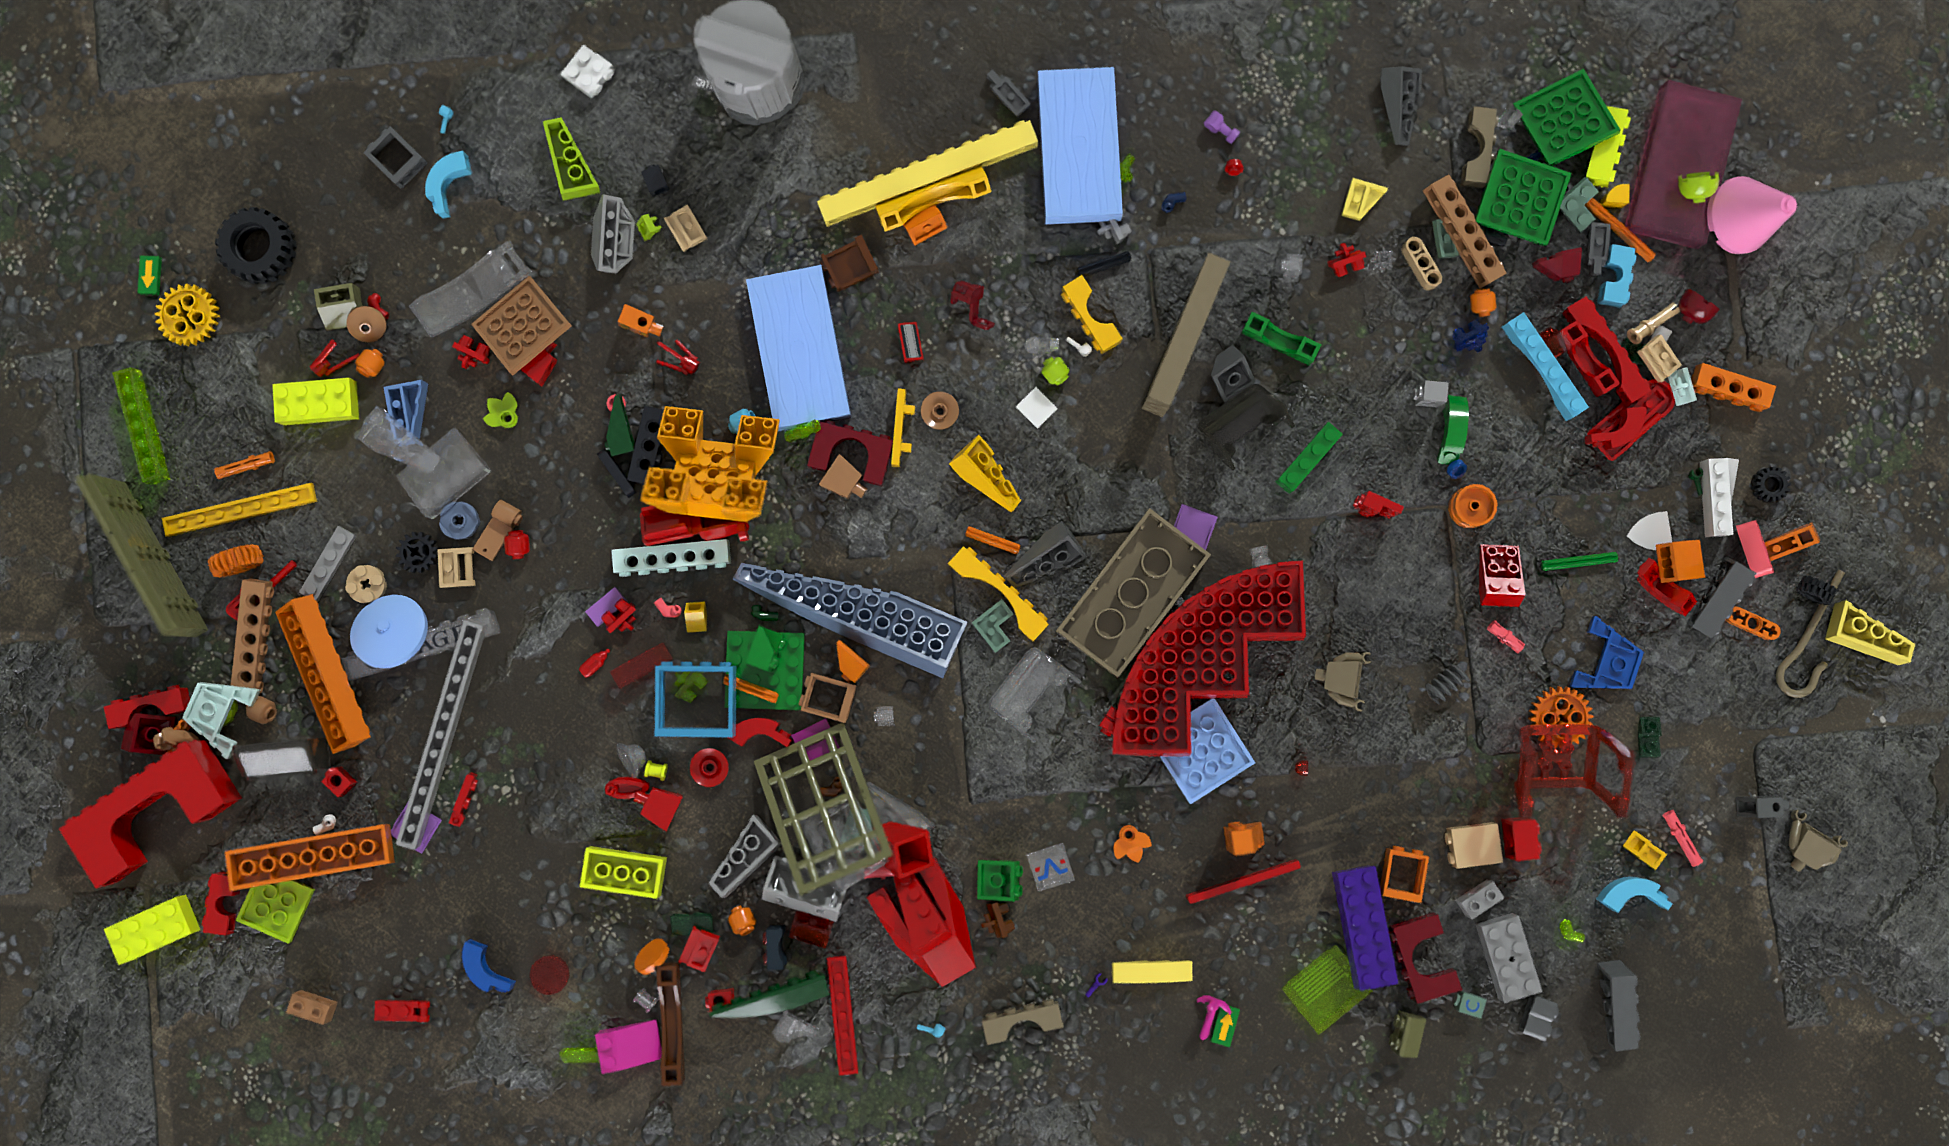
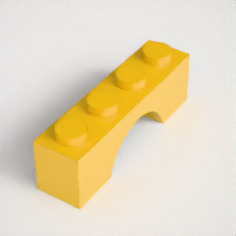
M1083 275L1063 286L1062 298L1072 306L1073 309L1071 311L1074 317L1080 319L1083 323L1081 327L1084 333L1090 335L1093 339L1091 343L1096 351L1100 350L1101 354L1122 342L1123 338L1113 323H1099L1089 315L1087 300L1091 296L1092 290Z

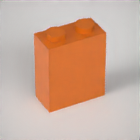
M1700 540L1669 542L1656 545L1661 583L1705 578Z

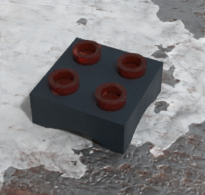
M770 925L765 933H763V945H766L767 948L763 959L764 965H767V970L784 969V965H787V956L782 946L786 925Z

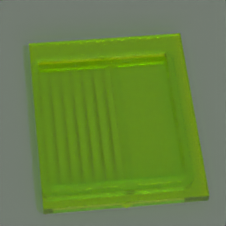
M1337 945L1326 950L1281 988L1318 1035L1373 991L1372 989L1362 991L1354 989L1349 960Z

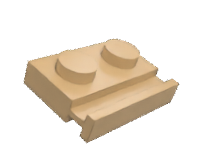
M688 205L675 211L669 217L664 218L683 252L707 239Z
M1656 335L1643 346L1644 348L1637 351L1658 383L1663 382L1666 377H1669L1682 366L1662 335Z

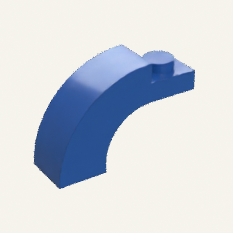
M471 939L465 941L462 959L464 969L470 980L478 988L486 992L492 990L494 986L495 990L504 993L512 990L516 983L515 980L498 975L488 967L486 962L488 945Z

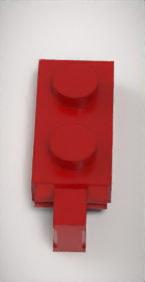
M471 772L466 775L454 805L449 824L460 827L465 820L464 809H468L471 798H469L471 791H475L478 785V780H476L478 774Z

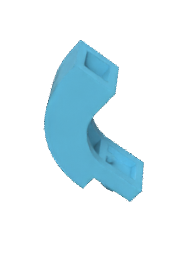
M464 151L451 153L441 158L432 167L426 180V197L433 202L435 213L442 218L450 217L446 199V191L449 184L458 177L472 174L468 155Z
M1623 877L1614 880L1596 898V900L1610 910L1618 913L1626 901L1636 895H1643L1666 910H1669L1672 905L1667 900L1668 896L1658 890L1660 888L1659 884L1640 877Z

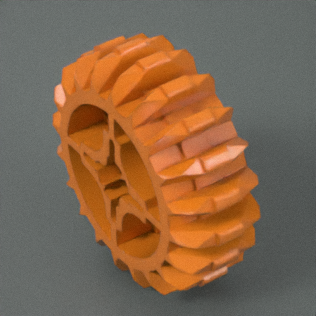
M253 544L241 545L221 551L207 560L210 572L214 577L219 578L249 571L264 562L259 546Z

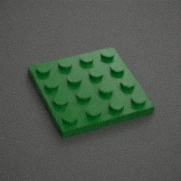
M1584 69L1513 103V108L1549 166H1554L1619 134L1621 131Z
M1498 149L1475 216L1476 222L1491 229L1546 247L1549 243L1571 173Z
M727 632L726 662H731V666H736V677L779 694L776 703H772L736 689V708L801 710L802 706H799V701L803 694L805 633L778 632L785 635L786 644L783 651L779 650L777 657L780 660L777 668L772 669V671H766L745 663L756 632ZM725 685V708H729V686Z

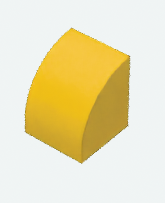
M1630 184L1615 186L1603 196L1600 204L1603 207L1623 208L1629 203Z
M686 603L684 615L687 632L707 631L706 603Z

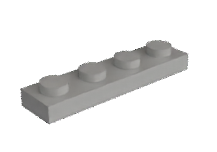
M337 526L299 593L304 596L313 594L317 602L320 600L354 542L355 534L341 526Z

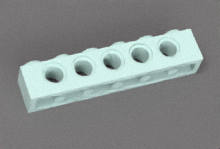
M729 540L612 550L613 573L619 574V577L631 576L632 572H638V575H648L650 571L657 570V573H668L669 569H676L677 572L688 571V567H696V570L707 569L708 565H715V568H724L726 564L731 563ZM708 550H713L715 553L712 560H707L705 557ZM689 552L695 553V559L692 562H688L686 559ZM674 553L676 561L669 564L667 558L670 554ZM652 555L657 557V562L654 565H650L648 562L649 557ZM632 557L638 559V564L635 567H631L629 564Z

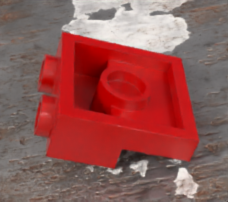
M1371 491L1361 493L1360 496L1357 495L1353 502L1355 509L1359 510L1358 513L1365 517L1374 516L1379 513V515L1385 518H1390L1401 514L1404 506Z

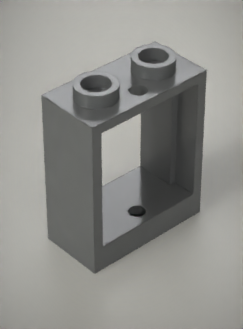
M391 126L380 133V137L375 142L370 143L364 152L400 189L428 163ZM393 138H396L414 156L393 175L375 156Z

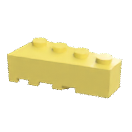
M1844 600L1834 604L1825 637L1826 640L1896 665L1911 662L1915 647L1913 642L1896 631L1889 630L1883 626L1882 622L1875 621L1863 610H1858L1852 606V603Z

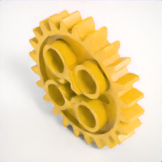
M185 284V287L178 285L177 290L171 287V294L164 292L166 299L159 298L162 305H156L160 309V312L155 313L156 316L160 317V319L155 321L161 325L158 330L164 332L163 336L169 337V341H176L178 345L184 344L189 346L191 342V344L196 346L197 340L204 343L203 337L210 338L211 336L208 332L216 331L212 326L219 325L218 322L214 321L215 318L220 317V315L215 313V311L219 310V307L214 306L217 301L211 298L212 294L206 293L205 289H199L196 285L192 287L189 284ZM194 299L193 304L189 306V301ZM177 308L176 314L172 315L173 309ZM203 315L202 321L198 322V317ZM186 324L185 330L181 332V327Z

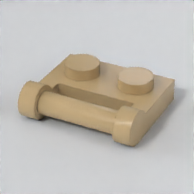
M473 547L438 549L439 588L476 586L475 580H473ZM459 554H464L465 580H460Z

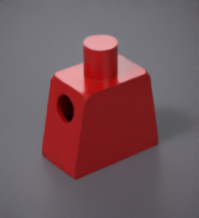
M552 342L520 370L537 384L543 386L557 362V359L550 354L557 345Z
M653 787L649 795L638 790L633 801L644 805L640 812L642 816L667 831L683 795Z

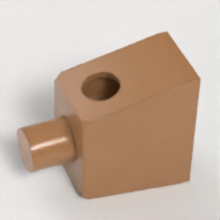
M840 454L819 483L820 487L849 499L852 493L862 498L868 490L859 483L863 476Z

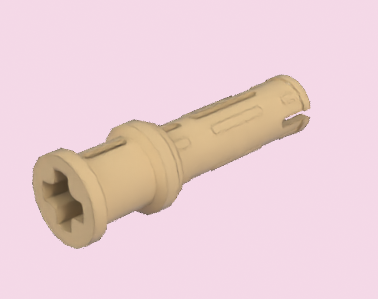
M1671 303L1649 320H1642L1639 326L1627 331L1629 340L1634 344L1641 343L1644 337L1651 336L1654 333L1655 328L1680 312L1679 307L1672 311L1677 305Z

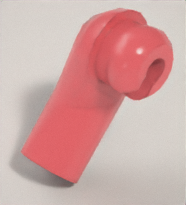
M662 598L654 602V605L664 617L676 618L681 615L682 610L679 605L669 606Z

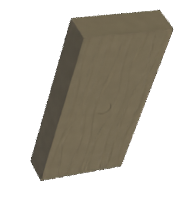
M1208 253L1197 274L1141 409L1163 417L1171 406L1230 261Z
M1149 508L1056 632L1118 678L1211 554Z

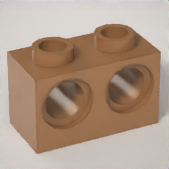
M300 990L292 994L286 1013L324 1025L332 1020L338 1002Z

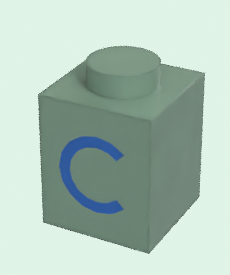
M1462 990L1455 994L1453 998L1454 1009L1471 1016L1482 1017L1486 1003L1485 998Z

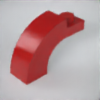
M1646 407L1626 408L1620 411V423L1614 432L1590 434L1585 437V445L1592 444L1593 447L1605 446L1606 451L1627 444L1641 431L1646 418Z
M752 718L742 721L736 725V736L727 737L740 746H745L746 742L757 734L768 735L786 747L790 746L793 741L789 738L791 734L783 729L777 730L781 723L769 718Z

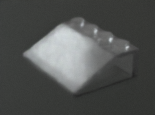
M454 427L399 472L396 477L424 516L434 519L447 504L455 502L492 470L458 429Z
M856 799L866 830L870 832L873 829ZM848 801L827 810L839 844L860 836ZM820 813L800 821L801 828L815 855L832 848ZM877 837L871 839L875 853L882 851ZM863 843L842 852L847 866L868 857ZM835 855L819 862L825 875L840 869ZM886 858L831 882L830 885L838 892H842L888 863L889 859Z

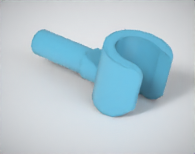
M442 105L439 110V114L443 116L440 133L445 134L447 122L452 118L453 111Z
M919 1024L917 1026L918 1030L932 1033L935 1037H941L946 1029L940 1024H936L934 1029Z

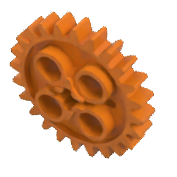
M1557 686L1555 691L1554 688L1550 687V693L1542 691L1544 697L1536 696L1539 702L1531 703L1535 706V709L1529 710V712L1533 713V716L1528 719L1534 721L1530 728L1536 729L1533 734L1539 735L1538 740L1544 741V744L1547 746L1551 744L1556 749L1559 744V747L1564 749L1566 744L1572 748V742L1579 744L1578 738L1586 739L1583 733H1590L1586 727L1593 725V723L1588 721V719L1594 717L1588 714L1592 708L1586 706L1589 701L1586 699L1582 700L1584 695L1581 693L1577 695V690L1573 689L1570 692L1569 687H1565L1563 690L1561 686ZM1562 699L1564 704L1558 709L1557 702ZM1577 712L1578 718L1572 721V714ZM1550 714V720L1545 723L1544 716ZM1560 714H1562V721L1558 717ZM1564 726L1565 731L1559 736L1558 730Z

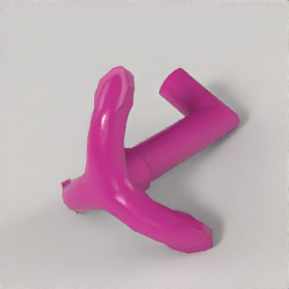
M1209 995L1197 998V1003L1209 1002L1206 1018L1200 1033L1202 1040H1205L1210 1035L1209 1031L1218 1006L1228 1012L1229 1015L1232 1014L1230 1007L1225 1001Z

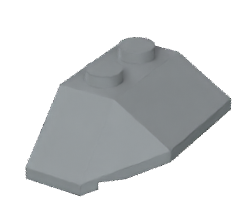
M604 194L601 196L593 217L591 256L597 271L615 274L633 258L635 221L623 204L622 198Z

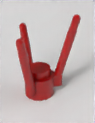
M332 339L309 367L319 377L324 374L329 376L333 371L357 359L360 354H356L329 368L331 364L325 358L337 344Z
M675 340V343L688 356L683 357L660 341L657 342L660 347L681 360L680 365L682 368L660 360L656 361L657 364L682 372L686 376L688 373L694 374L700 362L679 340Z

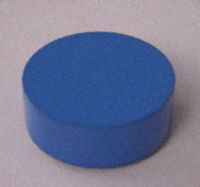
M1455 460L1448 466L1447 474L1452 479H1458L1466 473L1467 465L1462 460Z

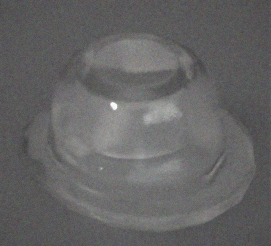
M618 743L616 745V752L628 774L632 778H636L638 770L646 763L644 750L636 744L627 746L623 743Z

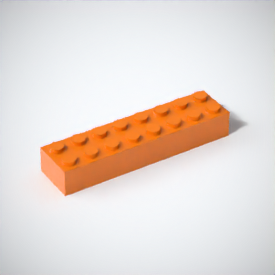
M313 594L290 600L275 613L332 754L353 748L370 738V731L362 717V710L356 702L355 693L349 685L348 676L342 668L340 656L336 653L333 645V639L327 631L326 622L320 614L318 602L314 599Z
M390 824L225 851L230 891L395 863Z

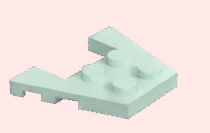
M197 683L182 718L200 735L209 740V744L217 748L224 758L229 759L238 742L221 735L220 731L234 699L251 707L256 702L260 690L213 683Z

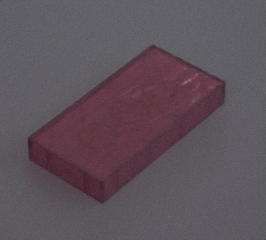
M1667 80L1660 87L1625 225L1631 232L1699 249L1707 244L1710 232L1707 222V207L1710 197L1705 198V202L1693 203V199L1685 198L1679 191L1678 176L1682 175V179L1688 178L1686 174L1710 172V176H1715V172H1719V187L1721 186L1742 102L1741 98L1672 80Z

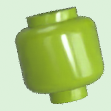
M1051 356L1043 362L1044 367L1041 369V373L1050 384L1060 385L1069 377V368L1061 357L1053 359Z

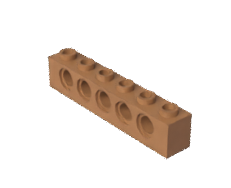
M1450 175L1423 190L1438 218L1442 220V225L1450 235L1452 242L1455 244L1478 287L1482 288L1505 275L1506 271L1503 264L1496 256L1493 247L1485 237L1484 231L1479 227L1474 214L1468 208L1464 197L1461 196L1455 181Z
M245 579L242 580L231 686L259 689V695H261L264 688L262 676L266 670L264 658L268 651L266 640L270 632L268 621L272 614L270 603L274 595V587H272L273 582ZM256 596L260 599L259 605L255 602ZM253 615H256L258 618L257 624L253 621ZM251 634L256 637L255 643L251 640ZM249 653L254 657L253 662L249 659ZM247 672L252 676L251 681L247 678Z

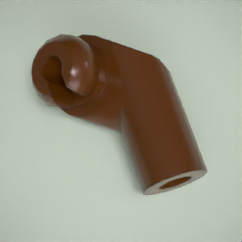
M835 777L829 787H819L822 797L837 796L843 789L839 777Z

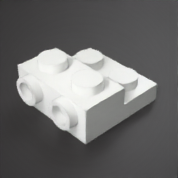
M583 45L562 71L561 76L592 99L594 95L599 94L603 83L612 77L614 67L599 54H595Z

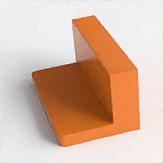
M935 205L917 213L903 225L914 246L948 228L941 212Z

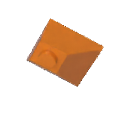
M838 640L839 668L843 673L841 677L848 683L851 681L856 683L871 665L843 641Z

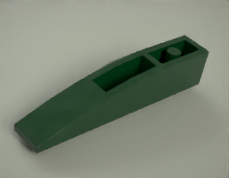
M811 970L805 973V977L798 978L795 976L787 979L785 984L779 985V983L769 985L768 990L762 992L760 989L752 991L746 998L742 999L741 996L731 999L729 1004H715L711 1006L712 1010L708 1011L709 1016L728 1018L753 1017L793 1009L829 996L825 975L820 971Z

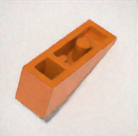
M1811 522L1764 543L1770 561L1820 543V538Z

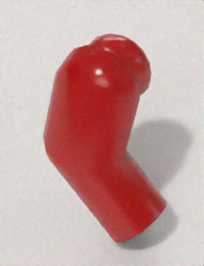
M376 293L372 294L367 299L368 306L377 309L387 320L390 313L380 308L379 302H381V297Z

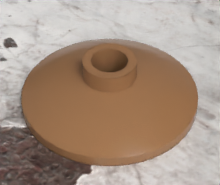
M357 307L347 317V329L359 341H377L386 331L384 316L373 307ZM362 325H367L369 329H364Z
M946 392L931 393L924 399L921 405L922 419L933 429L943 430L949 428L956 422L959 415L957 401ZM937 409H943L944 413L938 415L936 413Z

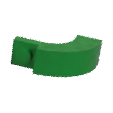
M1452 395L1447 396V402L1443 409L1445 427L1437 457L1438 463L1450 465L1455 460H1459L1460 453L1463 454L1469 421L1467 398Z

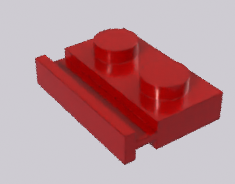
M693 926L678 962L686 963L689 967L705 972L720 936L705 930H698Z

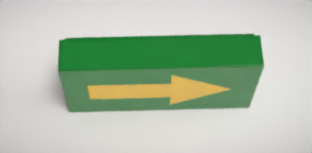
M140 256L139 294L159 295L161 257Z
M1229 1006L1232 1012L1230 1015L1219 1007L1211 1042L1230 1047L1240 1012L1239 1008Z

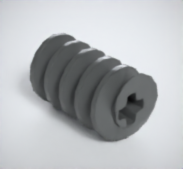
M1451 664L1449 666L1450 670H1443L1444 675L1438 674L1437 679L1431 680L1432 685L1429 683L1425 685L1427 693L1438 705H1440L1439 698L1446 701L1444 694L1452 696L1451 689L1456 692L1458 691L1457 684L1461 687L1464 686L1463 679L1470 682V679L1460 667Z

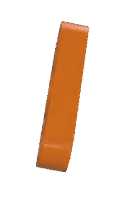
M1733 607L1732 610L1736 612L1737 616L1744 617L1743 619H1733L1731 615L1726 620L1728 623L1765 640H1775L1780 636V627L1776 623L1740 607ZM1750 618H1754L1757 622L1754 629L1748 626ZM1762 627H1763V628H1771V631L1773 632V634H1772V635H1768V634H1769L1768 631H1766V630H1760V629H1761Z

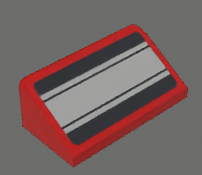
M917 322L899 323L898 329L905 363L923 360Z

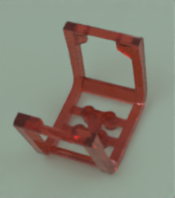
M1587 724L1527 725L1519 730L1521 747L1518 778L1514 783V794L1521 818H1532L1534 800L1530 795L1531 788L1569 787L1589 789L1617 817L1628 816L1635 754L1601 727ZM1531 735H1545L1544 739L1539 743L1542 750V755L1539 759L1531 744ZM1553 735H1564V739L1559 742L1561 751L1555 750L1552 744ZM1572 735H1588L1583 777H1568V771L1572 769L1571 753L1574 751V746L1571 743ZM1600 740L1616 754L1618 769L1624 774L1621 796L1619 794L1614 796L1596 781ZM1551 761L1557 763L1560 768V777H1549V772L1553 768ZM1538 762V766L1541 769V775L1540 777L1532 778V775H1536Z

